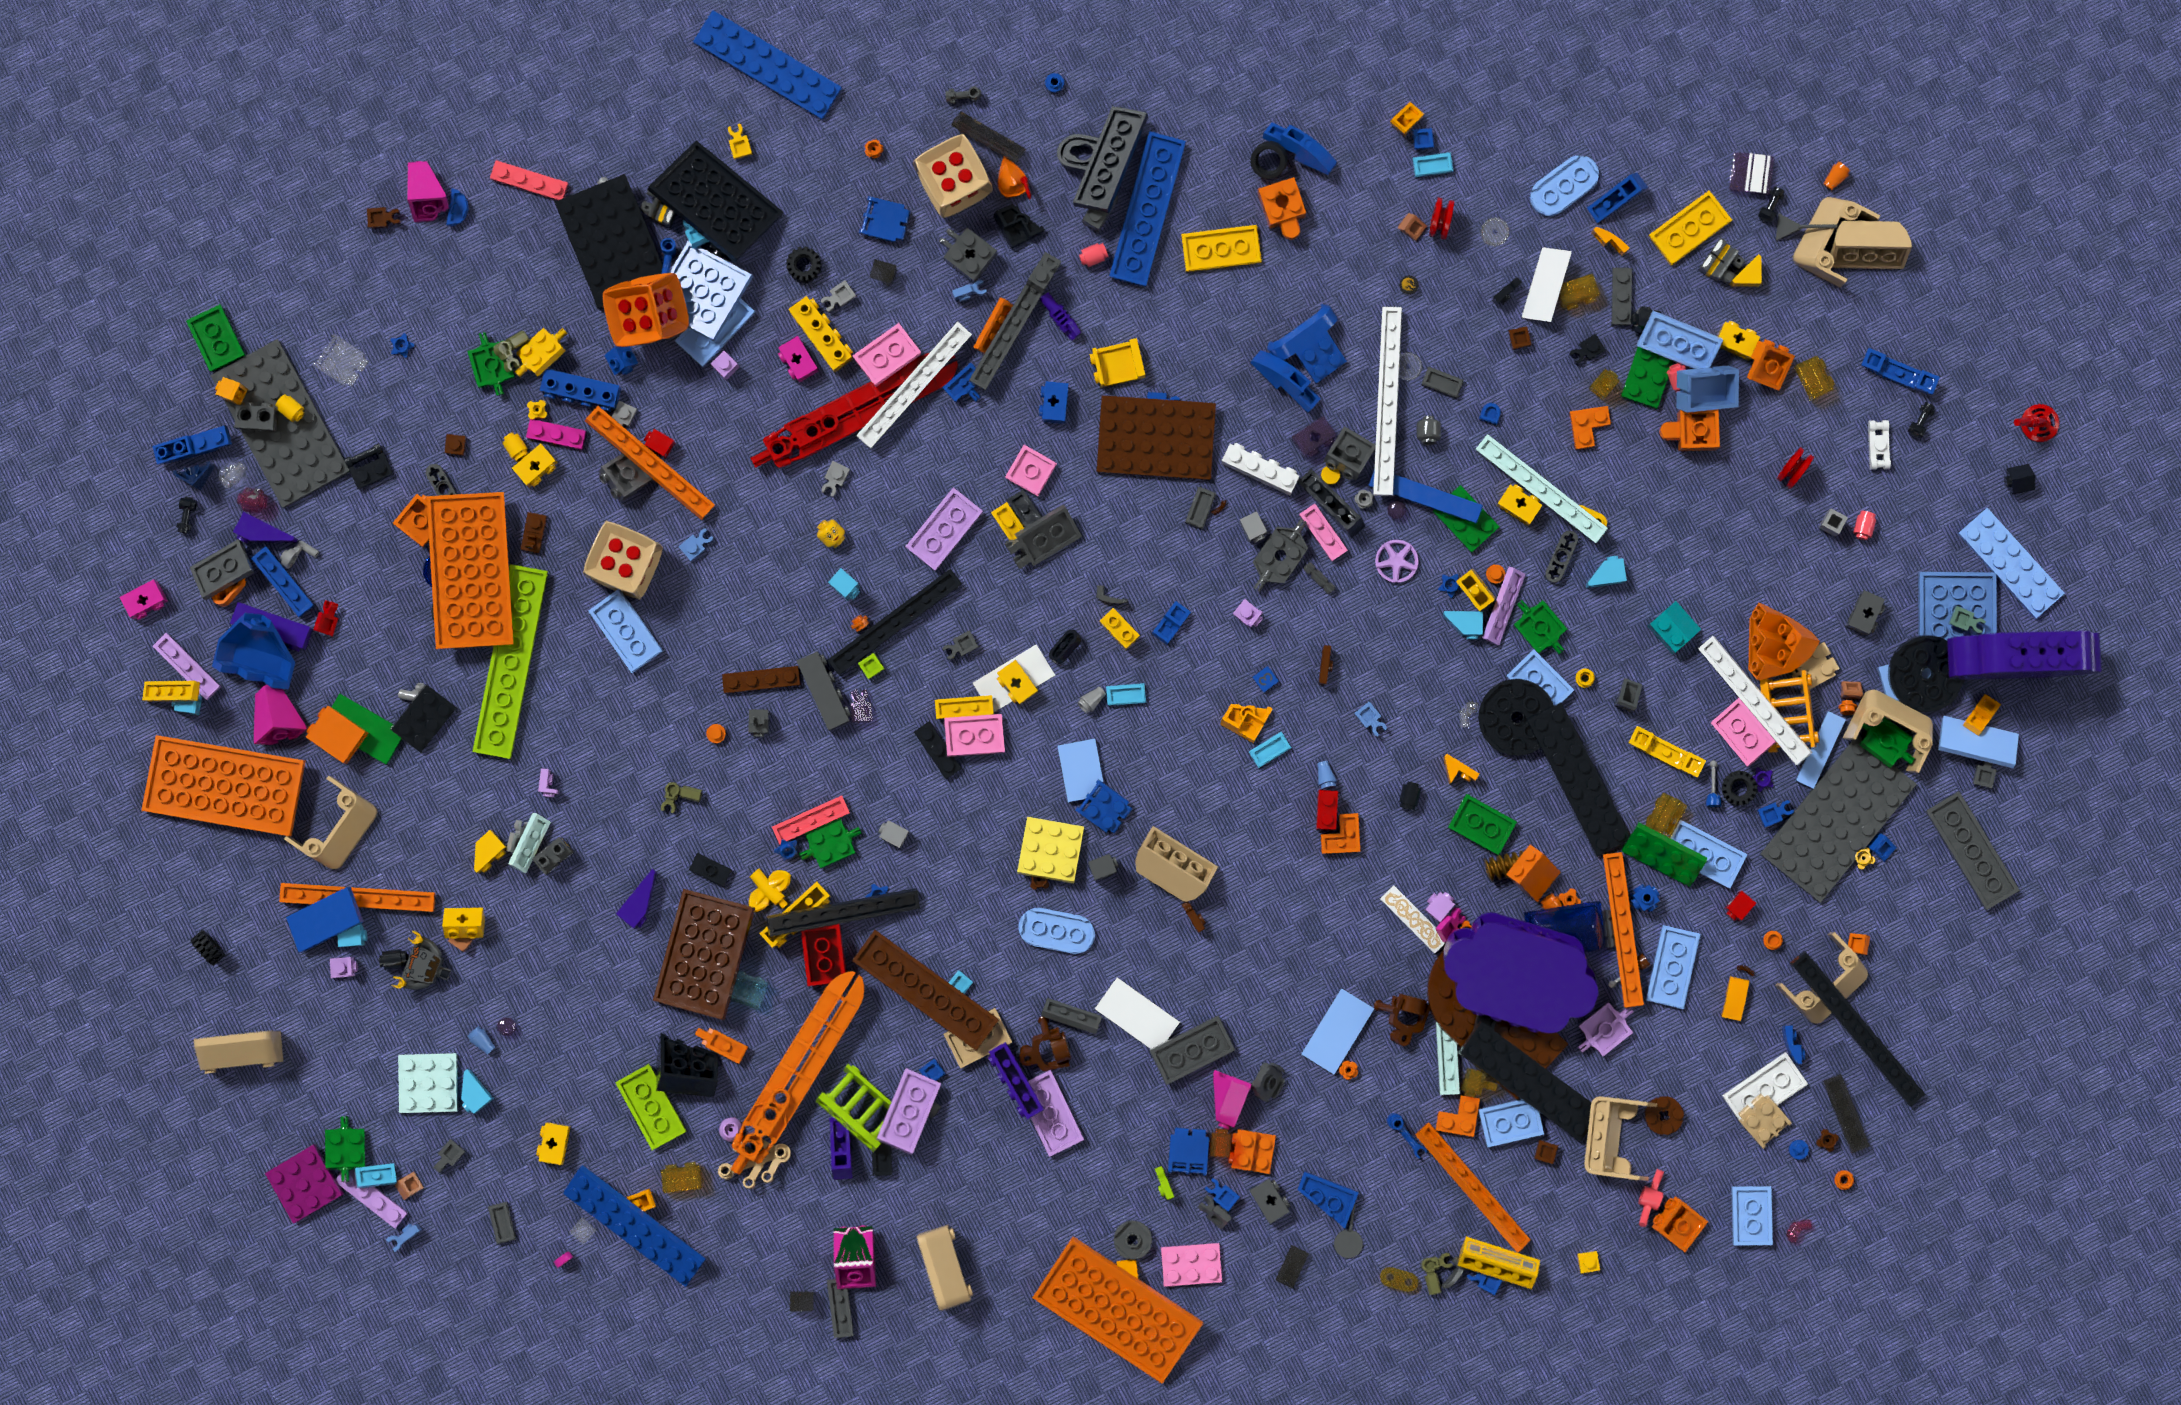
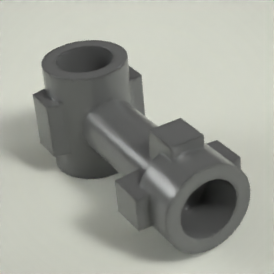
M971 86L969 91L954 92V88L945 91L946 102H950V104H954L957 99L967 98L977 102L982 96L981 90L976 86Z

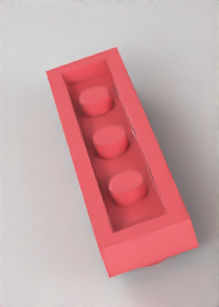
M497 160L490 176L491 180L555 200L565 197L569 185L567 182Z
M840 796L773 826L772 829L779 845H781L782 839L790 841L848 815L850 812L843 796Z

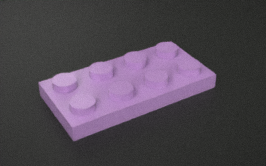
M953 487L905 547L936 571L983 511Z
M905 1069L876 1140L912 1155L941 1083Z
M1049 1070L1029 1080L1031 1087L1045 1109L1031 1117V1120L1049 1157L1083 1141L1084 1138L1052 1071Z

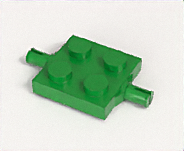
M483 332V335L480 333L478 335L482 345L467 351L478 388L494 386L496 396L503 395L501 383L515 378L512 364L510 363L512 371L507 373L504 369L503 360L501 361L500 357L496 356L493 351L494 346L499 342L489 343L487 333Z
M1522 599L1516 605L1524 614L1513 626L1538 654L1550 646L1560 654L1564 648L1557 640L1567 630L1566 626L1544 600L1536 606L1529 608Z
M1883 717L1880 724L1876 726H1869L1863 723L1862 728L1867 732L1860 746L1886 766L1891 768L1900 758H1903L1909 764L1915 760L1913 756L1906 752L1913 738L1886 717Z
M838 818L805 833L809 842V849L799 853V855L802 856V861L813 856L817 860L820 869L856 854L852 845V838L862 834L859 827L848 831L844 827L841 818Z
M344 1116L340 1117L341 1128L325 1130V1169L341 1171V1182H345V1175L346 1182H349L350 1170L365 1167L364 1129L348 1128V1116H345V1124Z

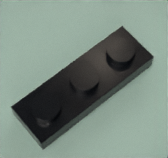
M930 721L914 731L945 779H948L962 769L954 757H947L946 745Z

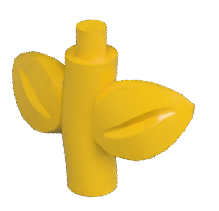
M759 868L750 876L757 886V889L751 892L749 896V906L755 908L754 912L765 909L769 906L770 901L774 905L778 904L782 909L788 905L784 900L785 896L781 893L790 884L791 875L787 871H773L767 879Z

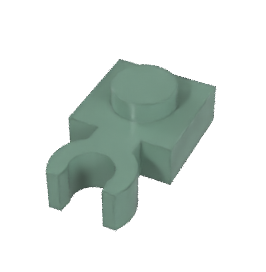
M1956 606L1949 625L1963 631H1968L1969 627H1971L1973 632L1979 634L1982 633V630L1978 629L1976 624H1985L1986 621L1982 618L1973 619L1975 613Z

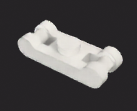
M1868 421L1870 470H1877V468L1890 469L1889 421ZM1882 430V435H1875V431ZM1876 455H1882L1883 460H1877Z

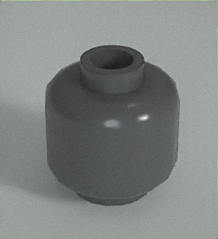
M1424 416L1423 420L1418 421L1416 424L1417 440L1421 441L1423 445L1436 444L1441 439L1440 421L1434 419V416Z

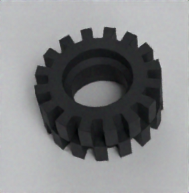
M798 247L797 250H792V253L788 255L789 258L786 262L787 270L797 282L807 283V281L811 282L814 278L818 277L822 264L819 255L812 248ZM801 258H808L811 261V268L806 272H802L797 268V262Z
M1745 771L1732 772L1723 780L1722 794L1731 804L1738 806L1748 804L1757 793L1755 779ZM1736 781H1743L1747 785V791L1742 796L1735 795L1732 791V785Z
M201 930L190 940L193 947L197 949V952L212 966L225 956L224 951L217 942L204 930Z

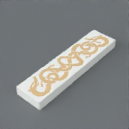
M1394 885L1380 898L1434 954L1445 944L1438 935L1436 927Z

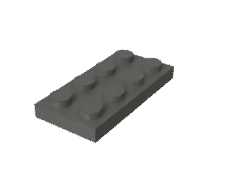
M1218 1015L1149 1049L1166 1085L1235 1051Z

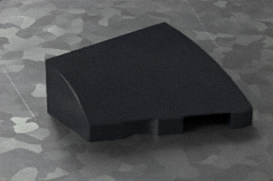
M1013 204L997 210L993 215L1010 249L1027 242L1045 231L1043 226L1039 227L1030 220L1031 217L1021 213L1019 208Z

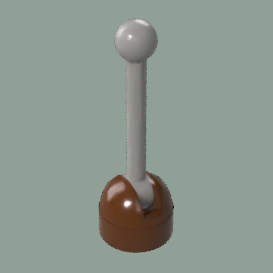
M1642 953L1637 956L1639 970H1645L1651 966ZM1620 977L1608 983L1609 987L1615 988L1616 984L1621 981Z

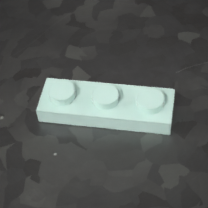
M532 813L508 865L522 873H527L532 858H534L551 823L537 813Z

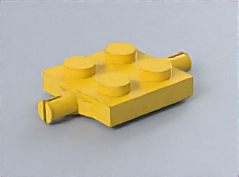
M543 327L516 352L523 365L515 373L521 377L529 370L540 376L566 352L561 346L560 340L568 333L562 328L553 335L548 333Z

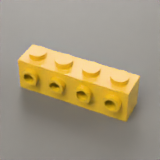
M806 296L788 310L835 373L853 360L851 356L853 352L847 344L843 345L839 339L842 337L836 329L832 330L828 324L831 322L825 314L821 315L818 312L819 306L813 298L809 300Z
M816 882L782 913L828 905L830 903L828 899L831 896L819 882ZM767 926L759 934L772 948L776 946L780 948L787 942L785 938L790 933L770 937Z

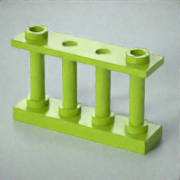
M847 1064L843 1070L847 1075L830 1094L822 1092L815 1102L874 1153L881 1144L876 1138L883 1122L874 1132L870 1133L864 1128V1124L881 1105L888 1110L891 1101L860 1075L861 1072L857 1067ZM854 1080L861 1088L844 1107L838 1106L835 1103V1099ZM868 1092L876 1100L859 1119L854 1120L850 1116V1111Z

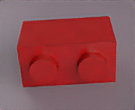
M1318 790L1316 830H1336L1338 791Z

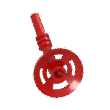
M2036 404L2029 407L2023 413L2022 418L2015 419L2014 425L2021 426L2023 433L2030 440L2045 442L2056 435L2059 429V418L2051 407L2044 404ZM2036 409H2045L2044 411H2038L2034 414L2032 413V411ZM2050 414H2052L2055 421L2054 427L2051 426ZM2027 427H2033V430L2030 432ZM2046 428L2044 431H2039V429ZM2048 431L2050 433L2049 435L2044 437L2037 436V434H2044Z

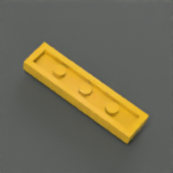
M145 681L142 700L147 702L198 701L200 682Z

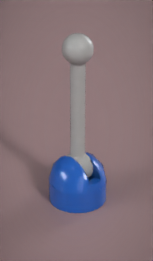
M1713 760L1710 762V767H1712V793L1706 798V806L1721 807V797L1716 793L1717 762Z

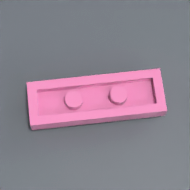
M1313 504L1299 514L1304 521L1308 522L1306 526L1331 562L1348 551L1316 504Z

